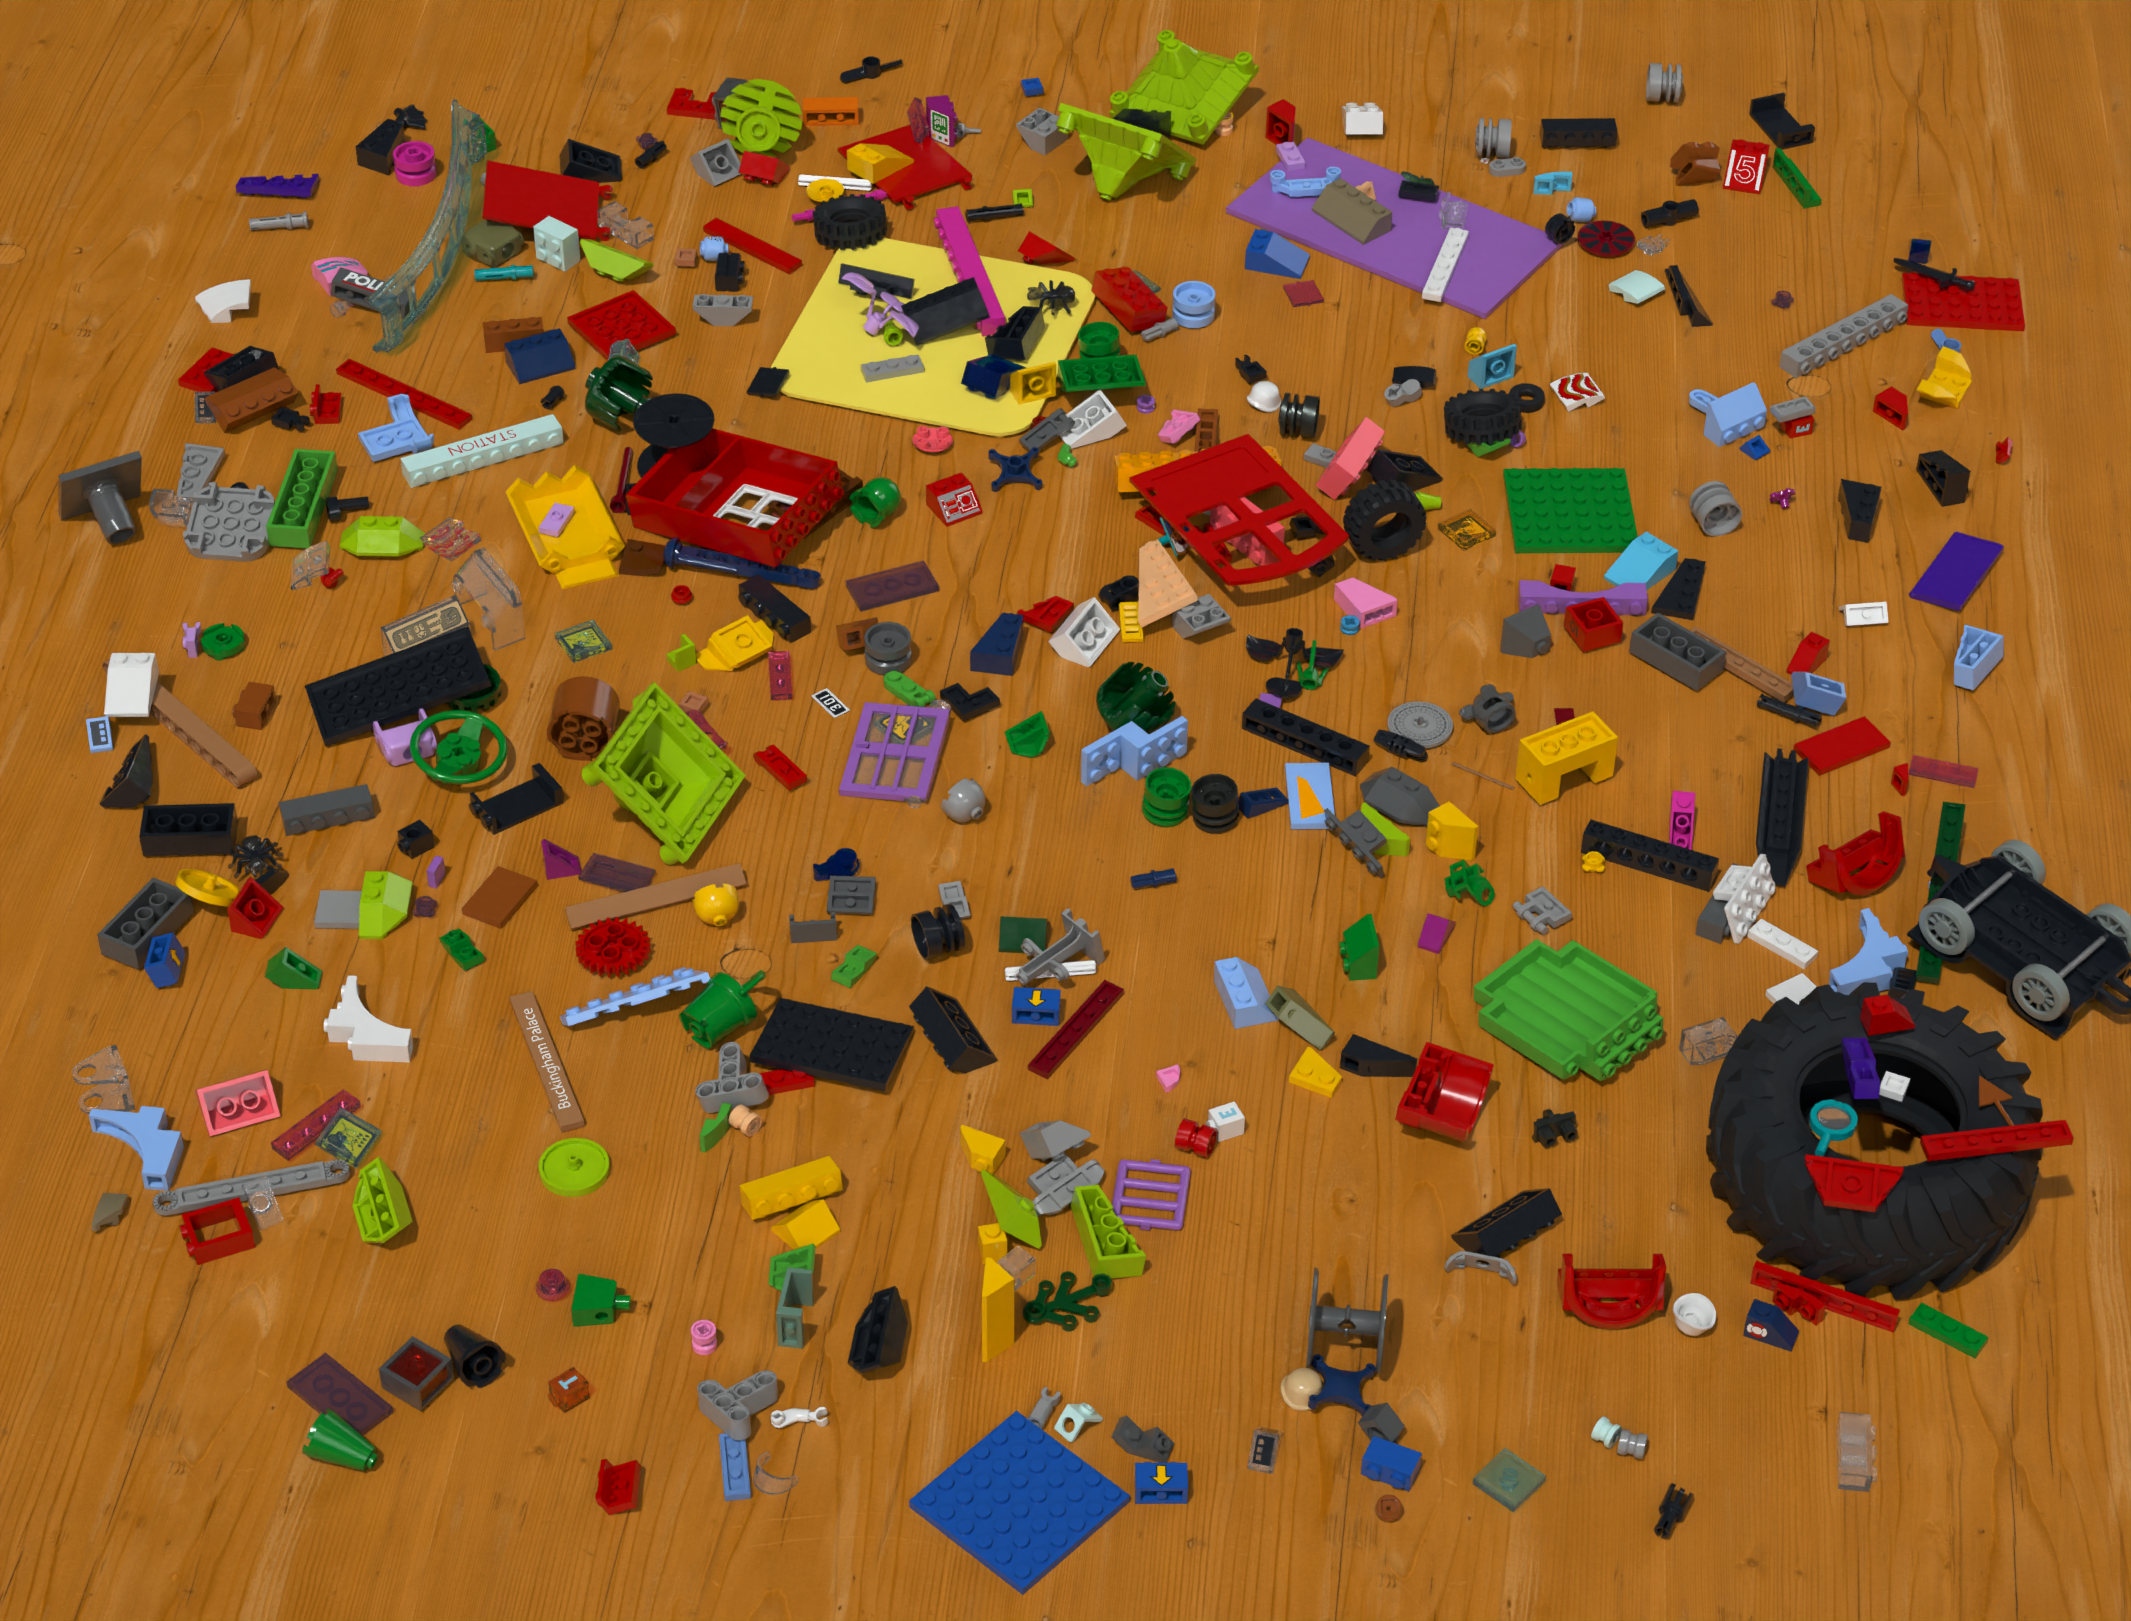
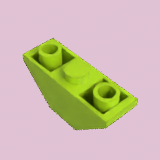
M1364 802L1361 805V812L1387 840V843L1373 854L1409 855L1410 838L1407 834L1400 831L1391 821L1385 819L1377 810Z

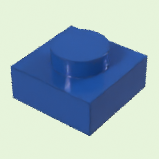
M1039 78L1021 80V88L1025 96L1043 94V86Z

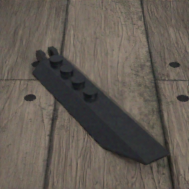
M1777 748L1775 759L1764 752L1756 849L1758 857L1760 854L1766 855L1775 885L1785 887L1801 850L1809 758L1797 762L1795 760V750H1791L1789 759L1782 758V749Z

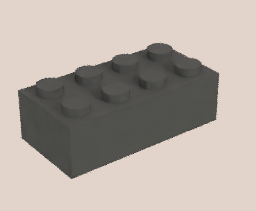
M1656 613L1631 634L1630 653L1696 691L1700 690L1724 669L1725 650L1660 613Z
M152 878L97 934L101 954L139 970L146 962L152 938L172 932L175 933L194 913L191 896L176 886Z

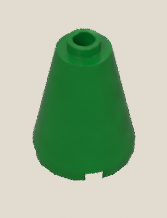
M327 1408V1415L321 1413L306 1437L311 1441L309 1446H303V1454L310 1458L360 1471H366L368 1468L372 1469L379 1456L376 1454L377 1448L334 1410Z

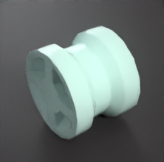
M1603 1416L1593 1428L1591 1438L1595 1441H1602L1605 1447L1611 1449L1619 1440L1623 1428L1619 1424L1610 1423L1609 1418Z

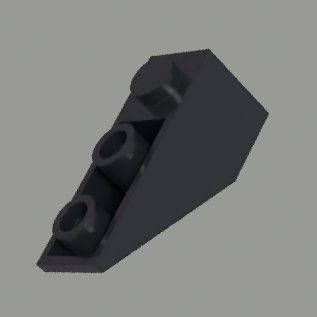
M1353 1034L1341 1052L1340 1069L1361 1077H1413L1418 1059Z

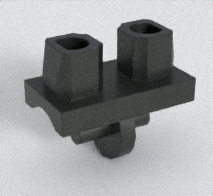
M1550 1109L1544 1110L1543 1118L1537 1119L1533 1124L1534 1134L1532 1139L1534 1143L1541 1142L1547 1148L1553 1146L1559 1136H1563L1567 1142L1575 1140L1577 1137L1575 1113L1572 1111L1564 1114H1553Z

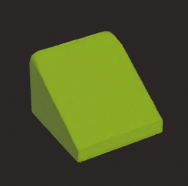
M1032 189L1013 190V205L1022 203L1023 208L1033 207Z

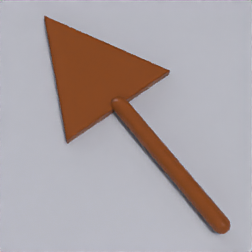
M1979 1075V1107L1995 1104L2008 1125L2014 1126L2012 1120L2000 1104V1102L2010 1100L2013 1097Z

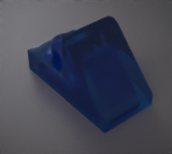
M1910 239L1908 261L1926 264L1928 262L1931 240Z

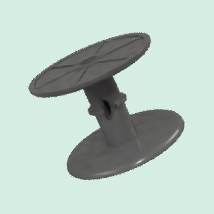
M1314 1267L1306 1368H1309L1312 1364L1314 1331L1344 1333V1337H1348L1349 1334L1378 1336L1375 1371L1380 1375L1386 1323L1388 1274H1385L1382 1280L1380 1311L1351 1309L1350 1305H1347L1346 1308L1318 1306L1319 1269ZM1343 1324H1350L1354 1330L1339 1327Z

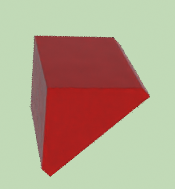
M252 877L247 879L227 910L231 932L262 939L284 907Z

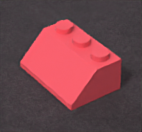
M268 1070L195 1090L209 1136L280 1116Z

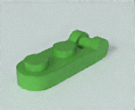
M891 671L884 675V688L907 705L925 707L926 704L936 701V696L931 690H925L898 671Z

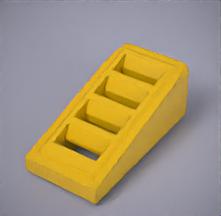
M1139 602L1119 603L1122 642H1143V629L1138 622Z

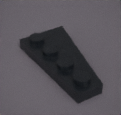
M1685 558L1652 606L1651 613L1693 620L1706 561Z

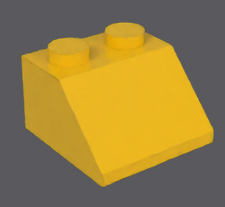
M1450 801L1431 810L1428 813L1425 845L1439 857L1474 860L1478 825Z

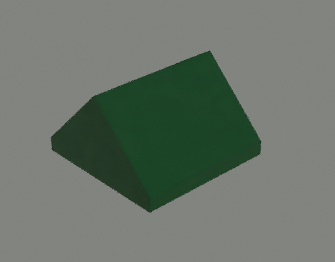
M1001 916L999 952L1024 953L1021 945L1023 940L1027 938L1044 951L1048 919Z

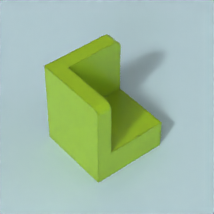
M685 634L680 635L681 648L666 654L667 661L677 672L696 664L695 644Z

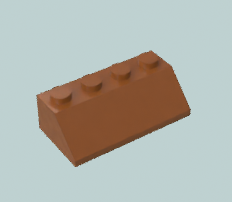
M274 367L209 395L204 400L225 433L276 411L281 407L294 403L298 391L289 376Z

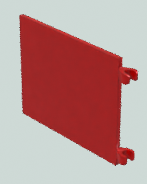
M914 123L838 148V152L847 159V150L860 143L888 145L914 159V163L874 183L879 189L885 191L886 195L894 203L902 201L907 210L914 208L911 202L914 201L915 196L960 182L964 190L972 188L969 182H972V174Z
M487 160L482 219L534 229L533 226L550 216L578 229V237L596 241L598 237L603 241H608L609 235L604 233L610 234L611 229L606 226L597 228L598 198L600 195L602 198L609 200L611 194L606 192H612L613 188L610 185L599 187V182Z

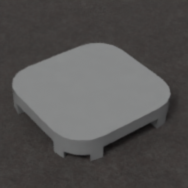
M217 482L208 483V487L201 489L199 492L195 491L192 496L193 506L187 530L183 531V538L190 554L201 559L246 562L258 559L266 552L269 546L266 525L275 504V499L265 489V486L257 485L256 489L218 487Z

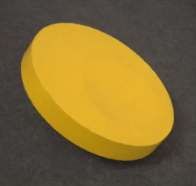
M182 869L178 872L175 880L176 886L184 893L200 901L218 906L229 907L240 891L235 884L227 879L197 869Z

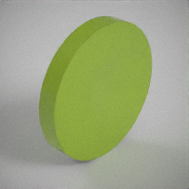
M569 1138L558 1141L548 1147L539 1160V1175L543 1185L551 1192L566 1197H578L594 1192L605 1183L610 1172L609 1157L605 1149L598 1143L584 1138Z

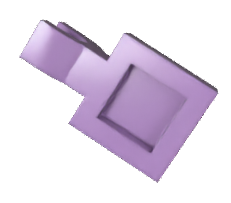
M196 622L195 627L188 628V624L183 623L185 635L183 636V648L187 649L189 658H195L198 656V635L201 633V624Z

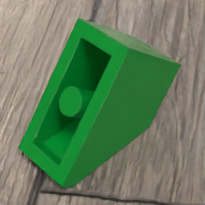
M285 947L268 960L265 977L283 989L316 990L319 987L322 970Z

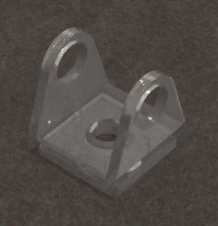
M116 1045L106 1047L75 1065L72 1070L75 1082L82 1085L99 1084L81 1095L79 1098L81 1111L90 1114L91 1109L123 1112L135 1110L129 1077ZM92 1067L96 1069V1073L91 1077L82 1078L78 1076V1072L83 1068ZM91 1097H100L103 1100L97 1107H87L84 1104Z

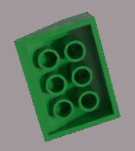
M1137 354L1058 360V382L1061 391L1064 392L1145 386V379Z

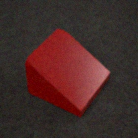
M1908 763L1895 766L1891 779V784L1903 797L1906 795L1909 780Z

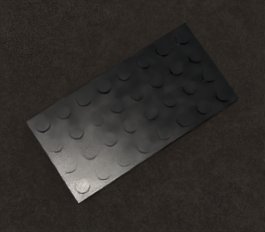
M469 626L307 684L305 689L324 744L329 746L372 730L373 722L375 721L381 727L419 713V709L427 710L490 687L491 683Z

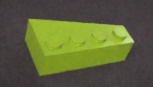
M1100 1186L1075 1187L1071 1209L1093 1277L1097 1274H1106L1111 1279L1142 1276L1146 1255L1143 1250L1138 1249L1135 1238L1132 1234H1128L1122 1219L1115 1215L1112 1204Z

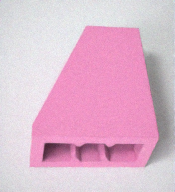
M1355 578L1335 584V602L1347 615H1353L1359 619L1360 629L1396 616L1398 600L1395 597Z

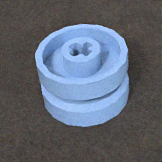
M1187 281L1175 287L1173 290L1172 317L1179 325L1187 328H1201L1212 323L1215 318V290L1212 286L1200 281Z

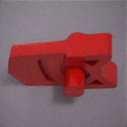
M2009 437L2002 443L2000 441L1996 443V462L1998 464L2005 462L2012 453L2013 441Z

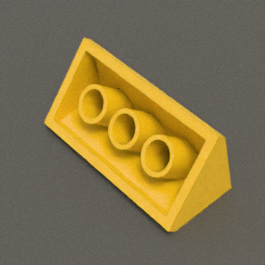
M986 1257L982 1290V1362L990 1361L1014 1344V1278L989 1257Z

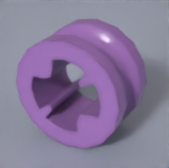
M1150 395L1139 396L1137 399V410L1144 414L1152 413L1155 409V399Z

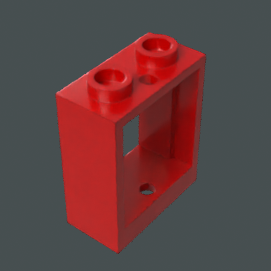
M239 1197L181 1214L183 1225H179L183 1240L188 1239L189 1242L186 1243L189 1257L194 1256L197 1265L255 1248L253 1232ZM234 1219L238 1231L198 1243L195 1230Z

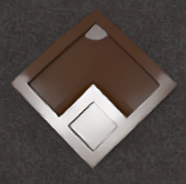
M628 539L620 563L619 574L643 576L660 573L665 564L663 558L665 545Z

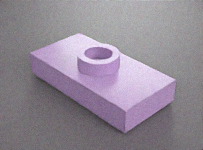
M554 503L539 526V533L559 537L575 513L574 507Z

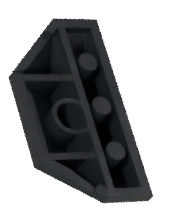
M896 1286L875 1292L871 1298L872 1302L865 1308L855 1326L848 1365L859 1373L894 1365L901 1360L908 1321Z

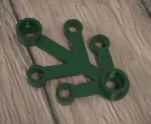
M1069 1271L1061 1274L1060 1285L1054 1300L1045 1303L1047 1297L1053 1294V1283L1043 1280L1039 1283L1036 1299L1028 1302L1024 1307L1023 1317L1032 1324H1039L1043 1321L1060 1324L1062 1329L1067 1332L1076 1329V1317L1071 1314L1060 1315L1053 1313V1311L1062 1310L1082 1315L1085 1321L1089 1323L1096 1322L1099 1318L1098 1308L1092 1305L1076 1304V1302L1093 1295L1099 1297L1106 1296L1111 1291L1112 1280L1106 1274H1097L1092 1278V1285L1068 1294L1069 1289L1075 1285V1274Z

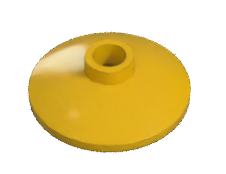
M818 179L807 186L806 193L812 200L828 202L831 197L836 199L839 198V195H843L844 187L839 181L833 179Z

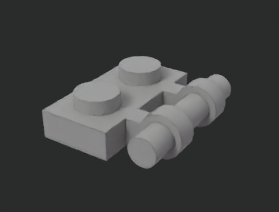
M1543 886L1525 895V904L1522 905L1519 901H1516L1512 906L1521 919H1526L1530 923V927L1534 931H1539L1542 935L1546 934L1549 930L1545 924L1549 923L1555 928L1569 921L1572 917V912ZM1535 911V912L1538 913L1539 915H1538V916H1535V915L1532 914V912Z

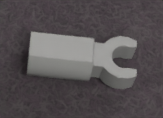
M1048 1387L1042 1389L1041 1398L1037 1401L1028 1417V1420L1041 1429L1053 1411V1407L1060 1402L1059 1391L1053 1397L1047 1396Z

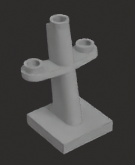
M1067 908L1061 913L1066 936L1044 951L1029 938L1023 940L1021 945L1023 952L1028 956L1033 955L1035 958L1019 968V972L1016 974L1018 981L1022 985H1026L1048 970L1053 973L1057 980H1066L1070 978V974L1060 963L1079 951L1089 959L1094 960L1097 965H1100L1105 961L1099 932L1095 930L1090 934L1087 922L1082 918L1075 922L1071 910Z

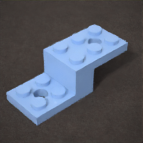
M1181 716L1151 734L1146 733L1131 721L1081 749V782L1088 786L1107 774L1116 771L1118 768L1123 769L1138 781L1148 776L1153 770L1166 766L1171 761L1187 753L1188 720Z

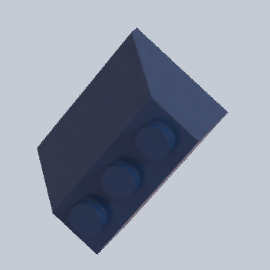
M560 328L504 343L506 364L519 384L575 369L567 339Z

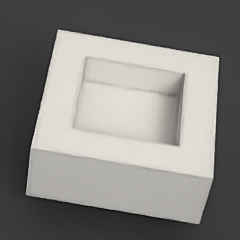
M1886 1071L1880 1085L1879 1095L1902 1102L1909 1086L1910 1078Z

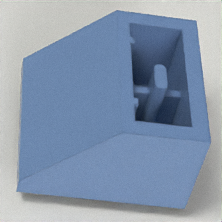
M1793 672L1791 674L1796 705L1834 716L1846 699L1844 683L1808 672Z

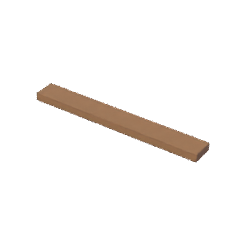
M738 863L565 907V913L570 930L572 931L588 927L590 923L598 924L597 920L606 922L607 917L610 920H615L616 917L623 918L695 899V892L712 884H715L716 888L723 887V883L730 884L737 889L745 887L746 881L741 865Z

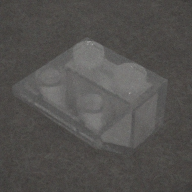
M1721 1017L1683 1029L1679 1050L1690 1065H1706L1725 1059L1738 1036L1725 1018Z

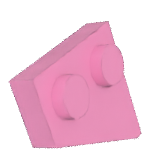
M1174 409L1171 412L1172 420H1166L1158 437L1161 442L1172 444L1178 442L1181 436L1187 431L1192 430L1195 424L1200 421L1198 414Z

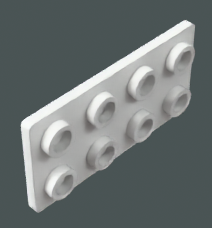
M1760 854L1752 867L1731 865L1713 891L1715 900L1728 901L1724 910L1733 941L1737 944L1747 934V931L1775 892V882L1772 880L1770 864L1767 862L1765 854Z

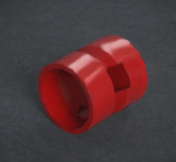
M1184 1118L1176 1133L1175 1148L1187 1152L1193 1150L1194 1154L1208 1158L1214 1149L1218 1130L1205 1124L1199 1127L1198 1122Z

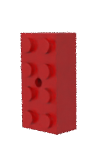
M1129 267L1107 268L1095 272L1091 291L1130 332L1147 330L1154 327L1155 323L1165 321L1168 307Z

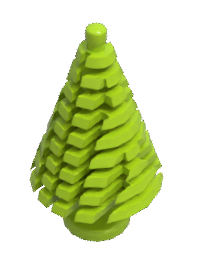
M754 79L747 81L750 83L739 84L731 91L734 93L726 97L723 103L726 107L721 109L720 117L729 119L726 122H721L723 133L738 137L735 140L729 139L735 149L742 153L748 151L776 157L775 154L769 152L771 151L770 149L782 153L786 152L792 147L787 139L796 142L800 135L797 129L801 130L802 120L799 119V115H802L800 105L792 98L794 95L787 88L771 80Z

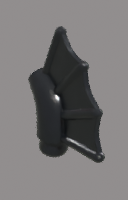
M414 104L404 109L396 108L394 110V115L397 117L395 121L403 123L404 128L410 126L423 130L426 129L425 123L428 120L423 117L424 112L416 109Z

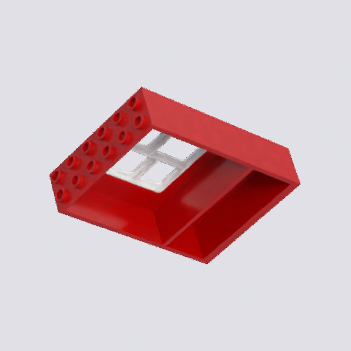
M712 428L711 432L704 439L693 445L671 448L628 491L626 499L633 527L670 538L679 537L684 542L777 567L835 503L842 498L844 489L837 461ZM745 493L762 497L751 510L734 506V504ZM773 500L792 505L780 518L760 513ZM726 513H732L752 520L748 525H743L722 519L721 517ZM761 523L773 525L768 531L757 528Z

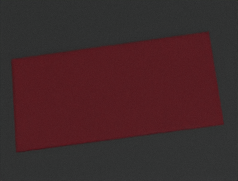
M1554 708L1556 725L1575 718L1573 708Z

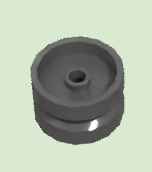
M881 622L871 626L864 635L865 663L871 671L881 675L891 671L901 673L910 666L912 661L911 634L905 626L894 622Z

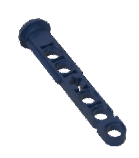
M679 537L669 540L663 552L664 562L671 569H674L678 564H685L747 577H754L759 574L768 581L805 588H817L820 586L821 574L817 571L804 568L801 570L797 567L783 564L772 567L726 553L684 546L680 543Z

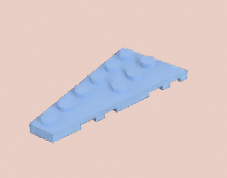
M678 968L672 971L673 975L671 976L659 975L652 978L651 983L643 984L641 982L630 986L631 990L622 993V990L608 994V999L601 1001L600 998L588 1001V1006L579 1008V1006L566 1009V1014L561 1015L560 1019L562 1025H574L598 1017V1012L601 1011L603 1013L618 1011L621 1008V1004L634 1006L668 995L671 989L678 991L690 988L691 982L694 981L706 983L710 979L709 973L693 970V968Z

